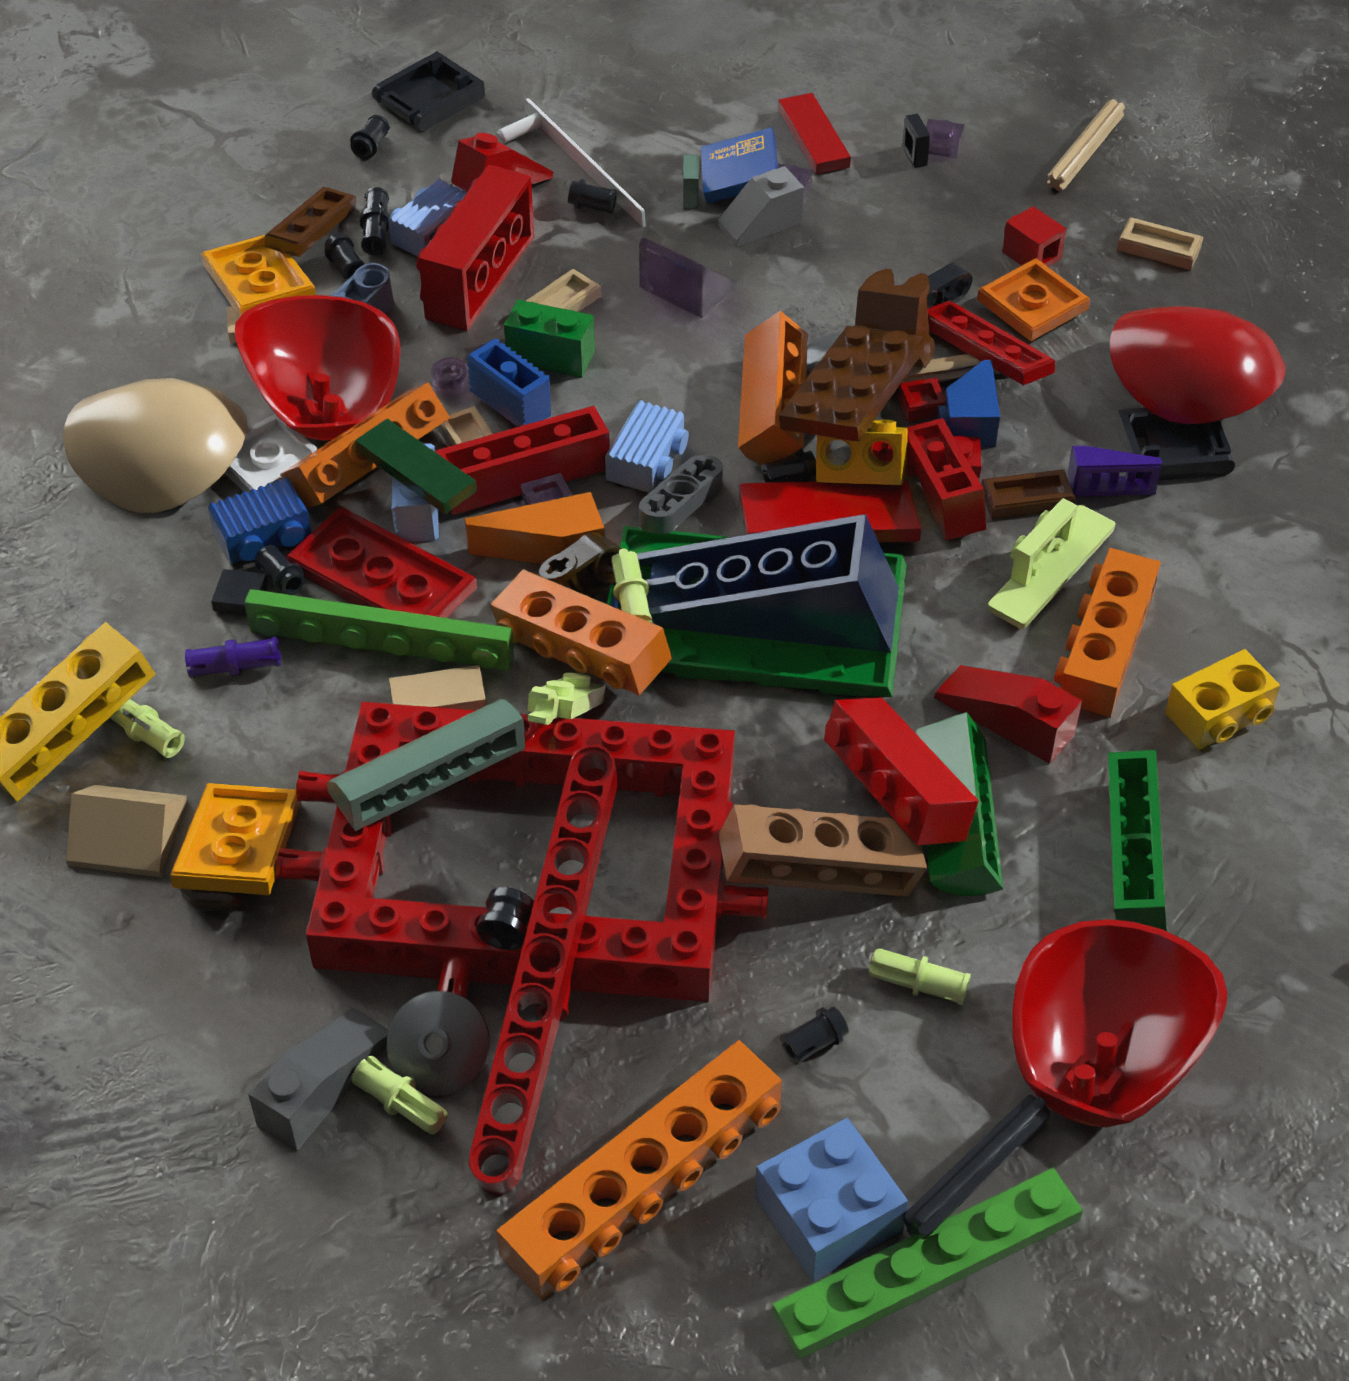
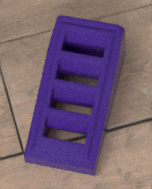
M1072 446L1068 467V480L1074 496L1153 495L1157 491L1162 461L1158 457L1090 446ZM1124 472H1126V473H1125V476H1120V475H1119V473H1124ZM1137 472H1144L1143 479L1136 478Z

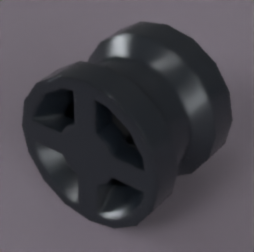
M497 887L492 889L486 900V909L488 911L481 915L477 923V934L484 942L498 949L518 950L522 948L527 931L526 925L530 920L534 900L526 893L514 888Z

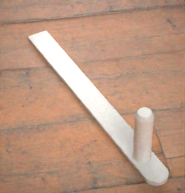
M529 98L523 101V106L528 116L496 132L498 142L505 144L540 127L601 187L617 190V203L642 227L646 226L645 210Z

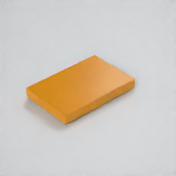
M265 235L201 253L203 266L239 317L246 310L263 302L293 296L316 295L315 286L290 254L265 247Z
M207 783L170 874L172 888L270 895L276 878L277 856H279V849L286 848L301 805V801L296 799V790Z

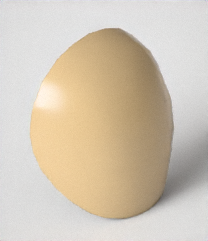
M174 378L146 379L82 399L68 414L64 426L63 442L66 457L73 470L89 488L103 499L121 509L137 513H158L180 506L200 495L224 474L243 446L247 432V416L241 406L221 391L209 386Z

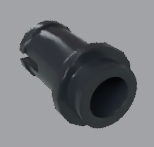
M372 115L361 130L353 133L350 139V147L357 157L368 158L376 154L379 142L387 135V131L390 130L387 120L380 115Z
M580 179L579 182L572 181L568 193V203L574 204L575 209H580L583 206L612 214L616 206L618 191L586 184L585 179Z
M339 233L333 234L325 241L324 254L329 261L336 264L344 279H349L358 268L365 265L354 251L353 241L348 236Z
M799 449L793 456L762 464V472H767V474L762 475L764 482H795L801 479L805 482L811 481L812 476L816 475V459L814 454L810 450L804 452L802 449Z
M273 545L265 546L257 552L255 560L258 562H255V566L268 576L272 581V588L277 593L295 595L301 591L305 584L304 571L298 564L290 563L281 554L280 550Z
M821 1007L816 1010V1017L789 1033H784L780 1036V1041L783 1042L782 1047L789 1059L798 1065L804 1059L831 1043L834 1045L841 1044L843 1036L849 1033V1029L843 1015L837 1008L831 1007L827 1010Z

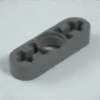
M696 455L685 461L640 501V528L651 534H667L675 530L721 488L723 463L718 458L710 455ZM675 493H686L688 495H677Z

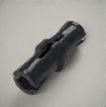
M372 187L367 190L368 194L365 193V209L360 215V226L363 229L361 248L367 254L379 255L386 248V232L389 230L388 219L390 215L387 212L389 194L383 188Z

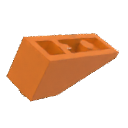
M591 492L464 518L467 549L470 555L543 564L548 558L559 554L587 533L597 532L605 536V528Z

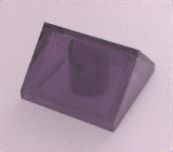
M642 237L640 240L639 287L700 318H703L729 295L738 283L697 261L645 237Z

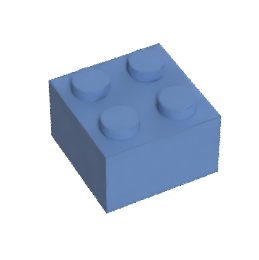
M848 1117L756 1167L755 1199L812 1282L893 1238L904 1230V1222L902 1220L903 1215L907 1212L908 1200Z

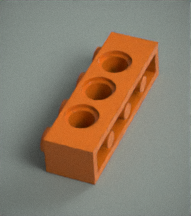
M429 382L406 391L280 473L282 479L285 477L290 480L306 509L322 504L377 467V465L357 452L355 440L388 418L417 440L450 419Z
M1109 548L1104 564L1095 563L1089 582V588L1094 589L1093 594L1084 593L1077 615V619L1083 620L1081 626L1072 625L1065 649L1071 651L1069 658L1060 657L1054 676V682L1061 684L1060 688L1082 700L1080 709L1111 718L1155 591L1161 561Z
M524 569L490 604L497 622L496 626L512 628L513 643L519 642L534 649L545 658L553 657L569 664L579 673L587 672L603 679L613 688H623L639 696L672 659L662 627Z

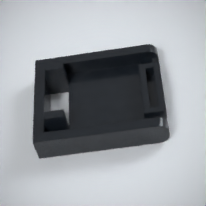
M436 51L376 84L372 89V97L411 125H415L420 131H426L484 98L485 86L484 81ZM443 77L448 78L456 84L457 91H454L439 81V79Z
M1146 408L1121 409L1117 412L1115 426L1124 452L1161 458L1162 467L1159 481L1228 475L1235 468L1234 459L1230 455L1231 448L1220 420L1202 424H1182L1163 419L1152 414ZM1138 437H1144L1147 444L1142 451H1140L1136 439ZM1137 472L1136 478L1143 479L1144 472Z

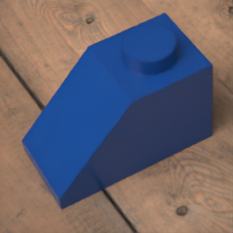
M983 360L946 388L944 406H937L936 419L943 418L953 436L980 437L981 447H996L1000 422L992 360Z

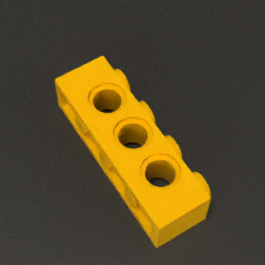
M107 622L102 624L93 634L87 636L72 653L53 667L41 681L23 697L16 700L12 707L0 717V787L16 802L21 800L156 675L142 652Z

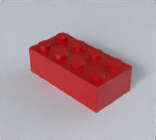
M488 165L480 177L473 180L470 190L464 198L455 204L453 212L446 222L439 225L435 236L427 247H423L420 250L416 267L420 271V300L423 301L425 319L464 331L469 330L534 239L530 175Z

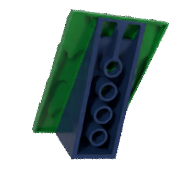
M866 514L736 537L672 531L667 534H651L645 532L640 527H623L619 547L627 549L628 552H635L638 556L642 579L647 581L649 586V593L646 597L652 622L663 628L672 659L660 673H674L676 678L749 681L764 687L819 689L821 694L893 697L907 564L903 555L883 553ZM616 583L611 584L607 605L621 610L620 602L615 599L613 594Z

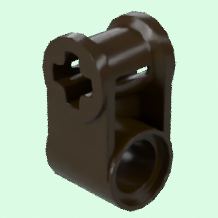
M590 532L583 535L578 541L559 554L548 558L541 565L539 574L545 579L593 598L611 584L616 583L611 559L622 548L602 534Z

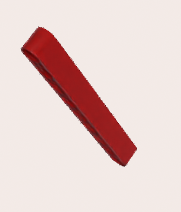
M586 745L579 748L573 754L569 763L469 1154V1166L477 1184L485 1192L492 1195H502L510 1192L517 1186L522 1176L617 790L615 761L612 754L606 748L599 745ZM593 768L606 772L597 781H588L582 778V775L587 770ZM580 814H588L595 818L589 826L584 828H577L570 824L571 820ZM569 860H576L583 864L582 869L573 875H564L558 871L559 866ZM557 907H564L572 912L570 917L561 923H552L546 919L547 914ZM544 955H553L560 960L558 965L549 972L535 970L533 968L535 961ZM531 1004H541L548 1009L545 1016L536 1022L523 1020L521 1013ZM528 1053L535 1057L533 1066L525 1072H513L508 1068L510 1060L517 1054ZM515 1103L522 1107L520 1117L513 1123L502 1124L495 1120L498 1109L505 1104ZM500 1154L509 1158L508 1168L501 1175L492 1177L482 1173V1166L490 1156Z

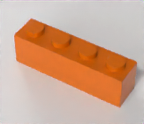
M781 310L745 334L738 449L741 450L746 458L755 461L760 466L787 458L804 446V433L780 429L779 414L806 380L808 333Z

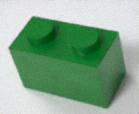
M517 299L504 323L505 347H511V351H516V355H522V359H527V363H533V367L583 377L595 352L594 315Z

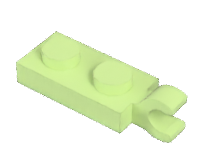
M565 673L558 680L547 681L543 687L535 686L528 697L527 711L533 712L528 715V721L549 725L556 717L573 719L604 702L605 685L591 683V677L585 674Z

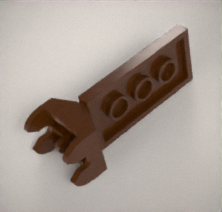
M883 269L875 272L865 280L858 289L855 326H846L779 414L780 429L856 442L861 440L911 368H926L934 356V340L929 336L926 296L929 293L930 284L929 277L926 274L919 273L910 277L902 285H893L894 275L892 270Z

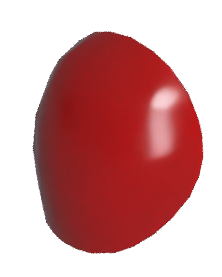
M304 295L279 298L260 303L246 310L236 321L235 339L249 380L273 412L292 430L308 438L333 440L390 402L398 377L401 347L395 324L381 310L364 302L344 297Z
M1177 306L1132 311L1122 315L1116 321L1110 336V357L1114 370L1124 387L1136 401L1152 414L1171 422L1202 424L1237 416L1258 406L1269 398L1282 384L1286 374L1285 361L1270 336L1255 324L1224 310Z
M1105 919L1081 921L1055 930L1032 948L1023 962L1015 985L1012 1008V1038L1016 1061L1024 1081L1037 1097L1041 1096L1045 1099L1046 1105L1071 1121L1088 1126L1107 1128L1136 1120L1149 1112L1183 1082L1197 1066L1209 1047L1223 1019L1227 1005L1228 992L1223 974L1207 954L1190 942L1163 929L1144 924Z

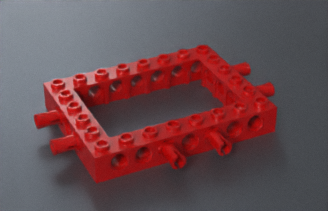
M361 701L345 771H342V774L476 710ZM520 714L524 723L525 749L466 777L469 778V782H479V779L515 781V785L525 786V782L562 785L563 789L573 754L579 748L586 745H599L606 748L612 754L615 761L617 774L616 793H618V790L653 792L656 797H664L665 793L679 795L664 922L585 916L560 1021L565 1020L568 1016L570 990L709 1002L717 920L722 919V915L767 918L768 887L725 885V880H722L723 857L718 834L733 808V802L730 801L734 768L735 730L581 718L565 719L560 717L554 718L549 725L529 722V714ZM593 768L587 770L582 775V778L588 781H597L606 772ZM300 771L298 773L299 779L296 781L297 801L336 804L328 793L327 783L329 780L340 776V774ZM336 806L327 848H324L323 852L287 848L279 849V856H277L276 861L277 879H300L318 882L306 932L313 968L439 979L437 991L454 993L465 999L467 998L469 982L513 985L522 948L518 950L498 949L487 944L479 937L476 926L481 915L487 913L486 907L379 899L374 897L378 877L384 873L383 851L386 837L392 836L391 814L354 831L339 807ZM548 913L546 919L552 923H561L566 921L571 914ZM544 955L535 961L533 968L540 972H549L558 965L560 960L553 955ZM536 1004L535 1013L542 1019L548 1009L544 1005Z

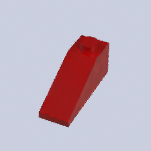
M477 133L474 137L458 140L451 183L468 192L473 180L479 178L488 165L530 175L531 184L552 179L554 171L498 142V138L492 134Z
M940 418L906 427L908 428L907 447L932 517L945 541L987 530L984 488L944 419Z
M960 665L937 689L934 696L935 699L961 714L967 712L975 722L1049 764L1075 736L1082 700L1043 678Z

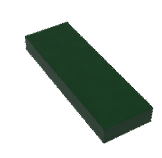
M388 418L355 440L357 452L444 514H447L477 492L476 480Z

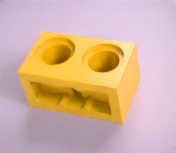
M874 420L859 442L817 435L816 482L901 485L907 478L908 428L896 427V421ZM834 440H842L849 445L851 450L850 459L841 460L834 456L831 450V444ZM878 441L888 443L893 450V459L890 461L879 460L873 452L874 443Z
M1243 649L1173 683L1165 714L1194 746L1200 750L1212 743L1227 741L1235 732L1251 724L1259 725L1265 722L1274 712V704L1280 684L1246 649Z

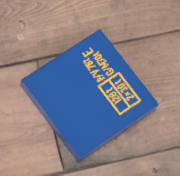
M772 127L701 147L703 194L707 203L737 196L752 177L778 169L776 137Z

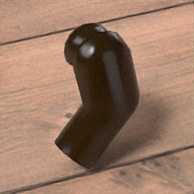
M179 889L193 906L203 911L221 910L224 913H233L241 907L243 902L242 893Z

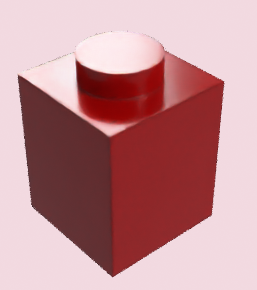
M1032 206L1006 221L1002 252L1021 266L1037 258L1049 267L1062 259L1066 228Z

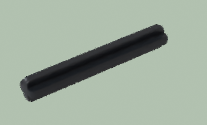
M1027 1095L903 1215L902 1221L907 1227V1232L912 1237L928 1238L1050 1118L1051 1112L1046 1107L1047 1102L1041 1096L1036 1098L1033 1095Z

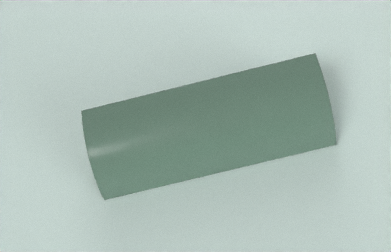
M499 699L329 780L327 783L328 793L354 831H357L524 750L523 718L507 700Z

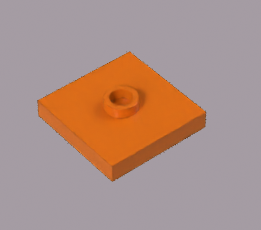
M1037 258L978 289L977 300L1029 341L1037 339L1087 311L1090 304L1089 297Z

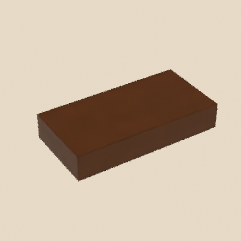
M1064 469L982 479L985 503L991 519L1040 514L1045 510L1051 511L1062 498L1074 504L1076 500Z

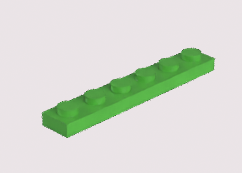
M253 589L249 590L245 600L250 631L267 636L289 637L308 642L348 646L353 649L362 648L389 652L395 655H409L434 659L440 662L479 665L482 668L510 671L514 658L512 628Z
M1053 1167L946 1219L926 1239L911 1236L773 1303L772 1315L799 1360L1080 1221L1083 1209Z

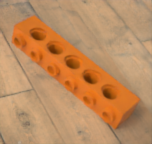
M740 1040L736 1041L498 1228L496 1232L499 1256L540 1300H543L554 1290L559 1292L566 1289L576 1280L584 1265L596 1256L601 1258L612 1252L620 1243L622 1235L638 1222L645 1224L660 1211L663 1201L678 1189L683 1192L692 1187L701 1177L705 1167L717 1158L725 1159L730 1156L740 1145L742 1137L756 1126L759 1128L767 1126L781 1109L782 1079ZM720 1104H729L734 1106L735 1108L731 1110H720L715 1106ZM681 1135H691L697 1139L690 1142H682L676 1138ZM643 1166L657 1169V1171L651 1174H641L635 1170ZM603 1198L617 1201L616 1204L609 1207H601L594 1204ZM561 1231H571L576 1234V1236L569 1240L553 1238L556 1233Z

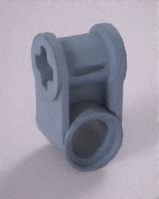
M369 263L358 268L338 290L330 295L364 302L385 314L394 307L389 271L385 266L377 263Z

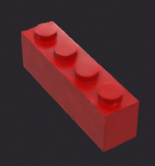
M593 405L435 450L437 454L476 480L477 492L450 511L451 515L605 471V456L610 449V432Z
M883 698L835 700L830 719L825 726L823 740L916 845L966 841L979 802L970 790Z

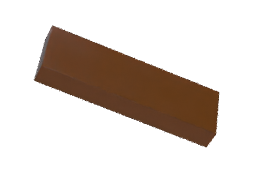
M322 187L265 235V247L300 257L356 209V196Z

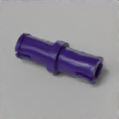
M273 637L267 640L237 643L236 639L226 640L225 645L193 650L186 649L185 663L186 667L190 666V669H187L189 678H195L196 676L229 672L230 676H237L241 674V670L281 666L280 649L276 648L279 646L278 639Z

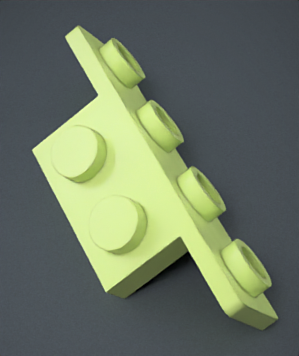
M1064 498L1051 511L1045 510L1028 536L1022 535L1015 542L1010 554V558L1014 560L1011 579L988 602V612L1019 629H1025L1113 533L1115 522L1083 505L1077 506Z

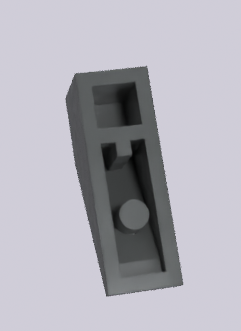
M352 1008L281 1055L248 1093L256 1126L298 1151L354 1085L352 1083V1076L359 1063L363 1059L367 1061L368 1056L376 1058L387 1046L389 1029Z

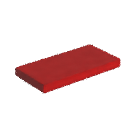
M905 480L901 485L824 482L739 483V500L746 535L866 514L879 543L920 541L921 526L908 480Z
M342 506L285 557L290 563H296L303 569L305 578L355 605L447 618L477 589L476 577Z

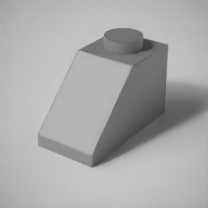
M785 166L752 177L720 216L718 226L733 244L739 247L800 225L803 220L804 186Z

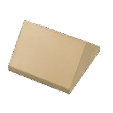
M93 785L71 793L66 855L67 865L162 877L188 802L185 795Z

